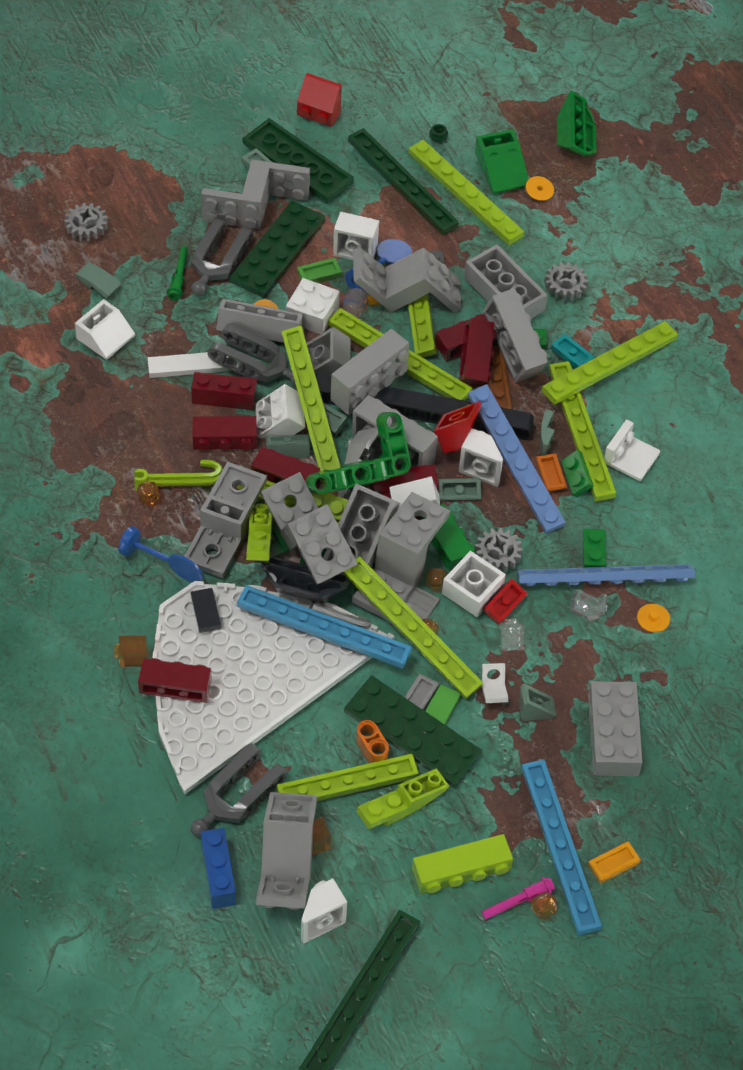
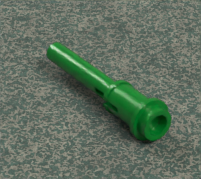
M186 246L180 248L175 275H172L170 287L167 289L168 298L173 301L179 300L183 295V272L188 254V247Z

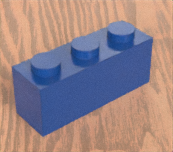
M225 829L201 831V845L212 909L236 905V891Z

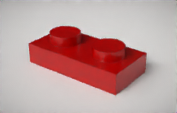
M511 578L482 610L499 625L528 593Z

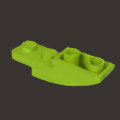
M257 504L253 506L250 512L246 560L269 561L272 515L266 504Z
M436 768L399 784L397 790L358 806L356 812L368 829L383 823L385 826H388L430 803L445 792L449 785Z

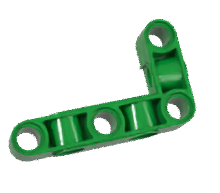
M382 412L377 416L378 437H380L383 450L380 458L361 460L341 465V468L312 473L305 481L310 492L325 494L353 488L355 484L365 485L407 473L411 462L401 416L396 412ZM389 416L392 419V424L390 427H388L387 425V419ZM397 459H399L400 466L398 469H396L395 462ZM357 469H360L361 475L357 479L355 473ZM318 478L321 480V486L319 489H317L315 486L316 480Z

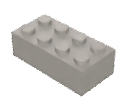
M498 244L466 261L464 278L487 302L493 295L515 288L517 294H520L522 297L525 312L530 315L531 319L545 311L548 295Z
M515 288L493 295L484 307L483 312L487 321L495 322V339L515 384L537 376L548 363V357L545 350L539 344L538 333L531 326L530 315L523 308L522 297L520 294H517Z
M390 329L331 374V401L349 415L367 395L374 398L382 388L388 387L399 375L402 376L407 371L409 342L393 329Z
M367 395L353 410L352 437H355L358 431L377 427L376 419L380 413L396 412L403 421L411 462L410 467L433 465L435 463L438 436L431 430H426L414 420L406 418L397 410L391 409L379 399H375L370 395ZM390 416L387 419L388 427H390L392 424V419ZM397 459L395 462L398 465H400L399 459Z
M358 484L354 486L338 526L354 558L356 559L360 556L372 568L376 559L379 534L394 516L400 503ZM327 548L323 559L330 561L333 558V552Z
M591 681L588 704L593 775L639 776L642 767L637 682Z

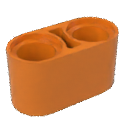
M370 720L360 722L357 726L356 742L368 763L388 759L389 745L377 725ZM380 751L382 754H375L374 752Z

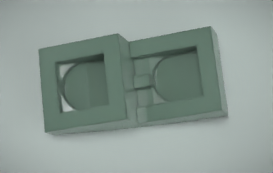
M90 262L86 263L75 274V277L89 289L95 288L106 299L121 285L108 272Z
M546 409L543 416L539 438L541 456L547 455L553 443L555 431L551 429L554 411Z

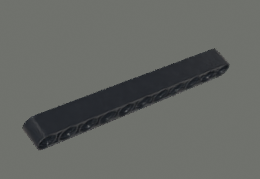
M315 374L323 403L336 405L331 401V376ZM384 387L374 397L391 409L397 410L408 419L438 424L443 414L472 404L470 401L394 387ZM500 407L517 438L520 440L529 439L532 433L534 416L528 412ZM478 415L473 429L488 433Z

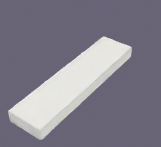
M208 352L148 357L150 378L192 375L194 372L216 373L232 371L213 362L208 357Z

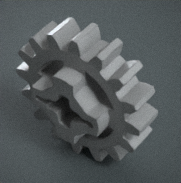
M83 203L82 207L75 205V210L70 208L69 214H65L64 222L67 233H72V238L79 236V241H82L83 238L90 241V237L98 239L97 235H104V230L108 229L106 211L101 210L100 206L94 208L93 203L89 206Z
M559 262L558 267L553 264L552 270H547L544 280L545 289H549V295L554 293L555 299L560 296L563 301L566 298L573 301L574 296L580 298L581 293L585 294L589 281L587 280L588 275L583 274V268L578 270L577 264L570 266V262H567V265Z
M491 528L490 534L484 531L482 537H478L475 551L476 555L497 569L502 568L504 572H507L508 567L514 569L515 564L520 563L523 548H521L522 542L517 541V535L510 536V530L504 533L502 528H499L498 532Z

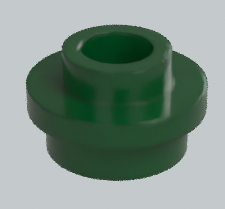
M435 124L430 129L429 136L432 140L441 142L448 138V130L443 124Z

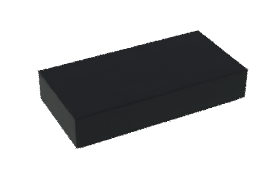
M207 588L191 591L190 596L199 633L221 629L213 589Z

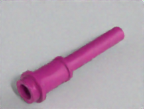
M542 877L541 881L523 888V892L482 910L481 914L484 920L525 901L530 903L545 894L551 895L552 891L555 890L552 880L549 877Z

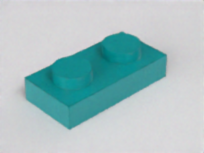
M566 334L551 344L550 350L564 361H569L573 368H577L595 358V356Z

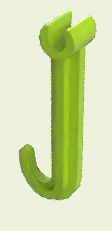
M213 460L200 461V466L215 469L212 473L148 474L144 469H137L134 471L135 490L142 492L148 486L213 485L223 469L219 463Z

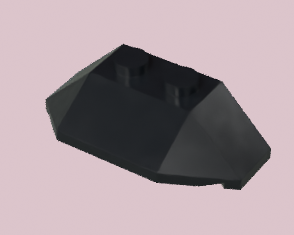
M270 556L269 561H262L261 567L278 592L310 600L312 603H323L345 590L351 583L345 575L338 574L317 585L307 565Z

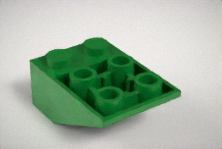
M514 130L476 136L475 154L492 193L525 188L529 179L520 143Z

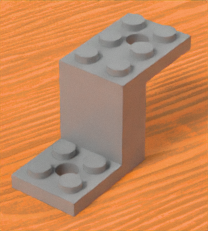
M251 159L242 194L203 188L201 193L202 221L212 223L215 218L226 221V225L261 230L269 195L308 201L310 168Z
M360 247L353 250L354 282L390 312L428 293L433 294L454 313L461 310V282L459 277L453 274L445 264L439 262L426 249L421 248L385 268Z
M300 472L260 492L288 548L291 551L298 547L317 585L358 564L328 504L318 508ZM286 496H293L295 498L296 505L290 508L285 505L284 499ZM325 548L333 552V558L330 561L324 560L321 556V552Z
M414 492L410 493L379 534L375 568L373 569L404 602L423 578L428 544L450 515V510ZM422 516L425 519L417 520L415 517ZM358 589L352 597V603L388 620Z
M270 792L263 825L262 868L256 905H262L265 908L287 907L290 910L305 909L311 878L313 825L317 807V795Z

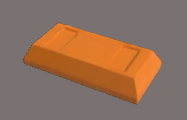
M556 453L536 456L538 468L548 492L567 489Z

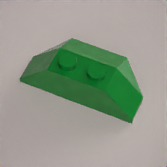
M571 90L557 116V145L573 154L581 156L595 155L596 124L591 111L587 107V100Z

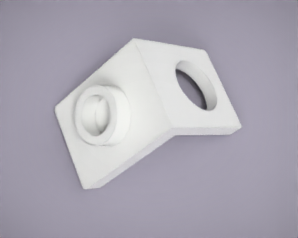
M505 663L482 664V691L485 702H508V694L505 687ZM492 669H496L500 672V675L497 679H489L487 673Z

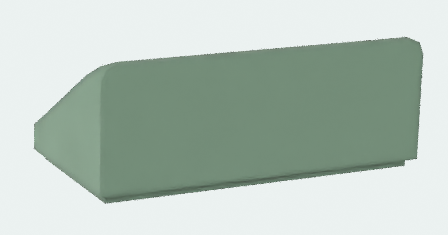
M308 435L266 437L267 449H273L278 453L295 458H308L310 456Z
M481 478L438 479L440 501L481 500Z

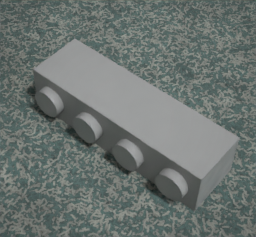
M222 299L218 310L216 330L222 331L227 324L232 323L269 341L284 343L281 331L302 326L303 314Z

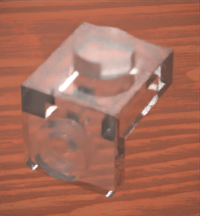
M350 288L344 297L342 309L361 320L363 308L368 301L369 294L359 288Z
M577 590L573 593L570 611L593 622L605 614L607 610V595L602 594L595 598L583 591Z
M505 619V624H499V628H501V651L524 650V623H518V619Z

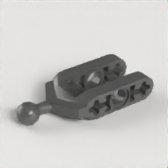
M218 218L213 220L191 261V267L201 277L199 281H195L191 286V291L194 295L203 296L207 291L206 284L208 281L228 279L232 275L251 244L253 230L245 227L241 228L224 257L221 266L207 261L225 232L226 221Z
M231 323L225 326L221 332L222 339L240 350L270 362L268 367L259 360L220 342L213 343L208 350V357L213 362L247 378H256L257 381L268 382L283 375L290 378L291 382L296 386L292 370L286 368L284 351L278 349L277 345L235 324Z
M248 744L212 779L209 786L203 791L209 813L203 819H196L192 822L190 827L192 834L196 837H201V831L209 830V825L214 820L239 823L242 819L247 818L270 795V792L277 788V784H281L285 780L288 770L278 763L275 764L239 799L234 807H231L220 797L257 762L262 753V750L255 744Z

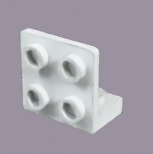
M626 419L606 447L604 460L606 465L641 481L659 456L660 450L633 437L634 423Z

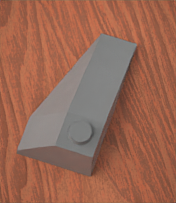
M377 427L358 431L354 438L351 437L346 447L348 450L345 464L378 458L381 450V440L378 437ZM357 469L355 473L358 479L361 475L360 469ZM354 487L339 491L338 496L349 500Z

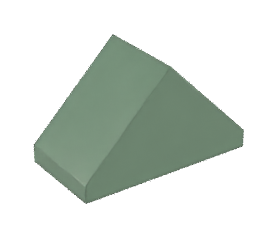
M525 683L520 686L518 705L521 721L553 719L557 717L552 696Z

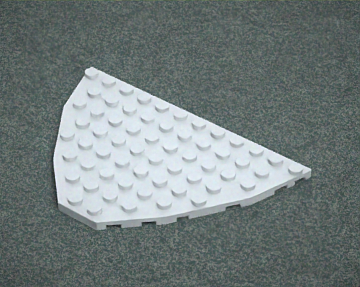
M194 581L160 604L152 658L167 662L179 661L188 665H204L212 670V681L207 703L156 696L159 736L183 793L186 795L231 762L248 744L257 743L372 657L237 607V601L245 587H238L235 584L217 583V585L204 584V581ZM248 585L310 609L316 604V602L312 603L310 600L280 592L268 591L265 587ZM212 588L221 622V629L199 633L190 592ZM325 602V606L332 607L337 611L347 613L358 618V616L334 604ZM373 624L370 627L356 625L395 640L393 634H386L378 630V627Z

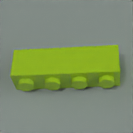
M502 834L413 858L412 871L420 894L425 892L435 893L441 888L448 886L457 887L466 881H480L489 875L505 874L512 868L513 857L506 838Z

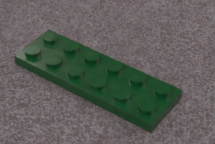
M270 118L242 138L244 145L251 150L257 148L273 163L310 168L309 191L326 203L354 182L352 175Z
M291 200L232 273L230 283L265 298L323 225L325 215Z
M373 675L367 679L344 707V712L359 723L365 720L374 722L388 743L406 755L413 754L414 760L427 770L432 771L437 768L445 781L453 788L457 786L482 754V749Z

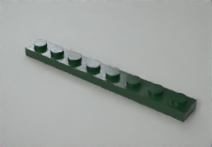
M364 128L348 136V142L442 235L458 227L459 221Z
M400 909L398 910L299 1067V1070L331 1069L420 926V920Z

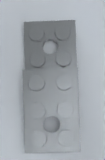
M230 462L226 463L200 510L201 526L184 555L193 561L201 571L224 578L249 531L250 512L267 482V475ZM236 485L244 486L242 490H235L233 487ZM210 549H215L218 551L214 555H209L206 553Z

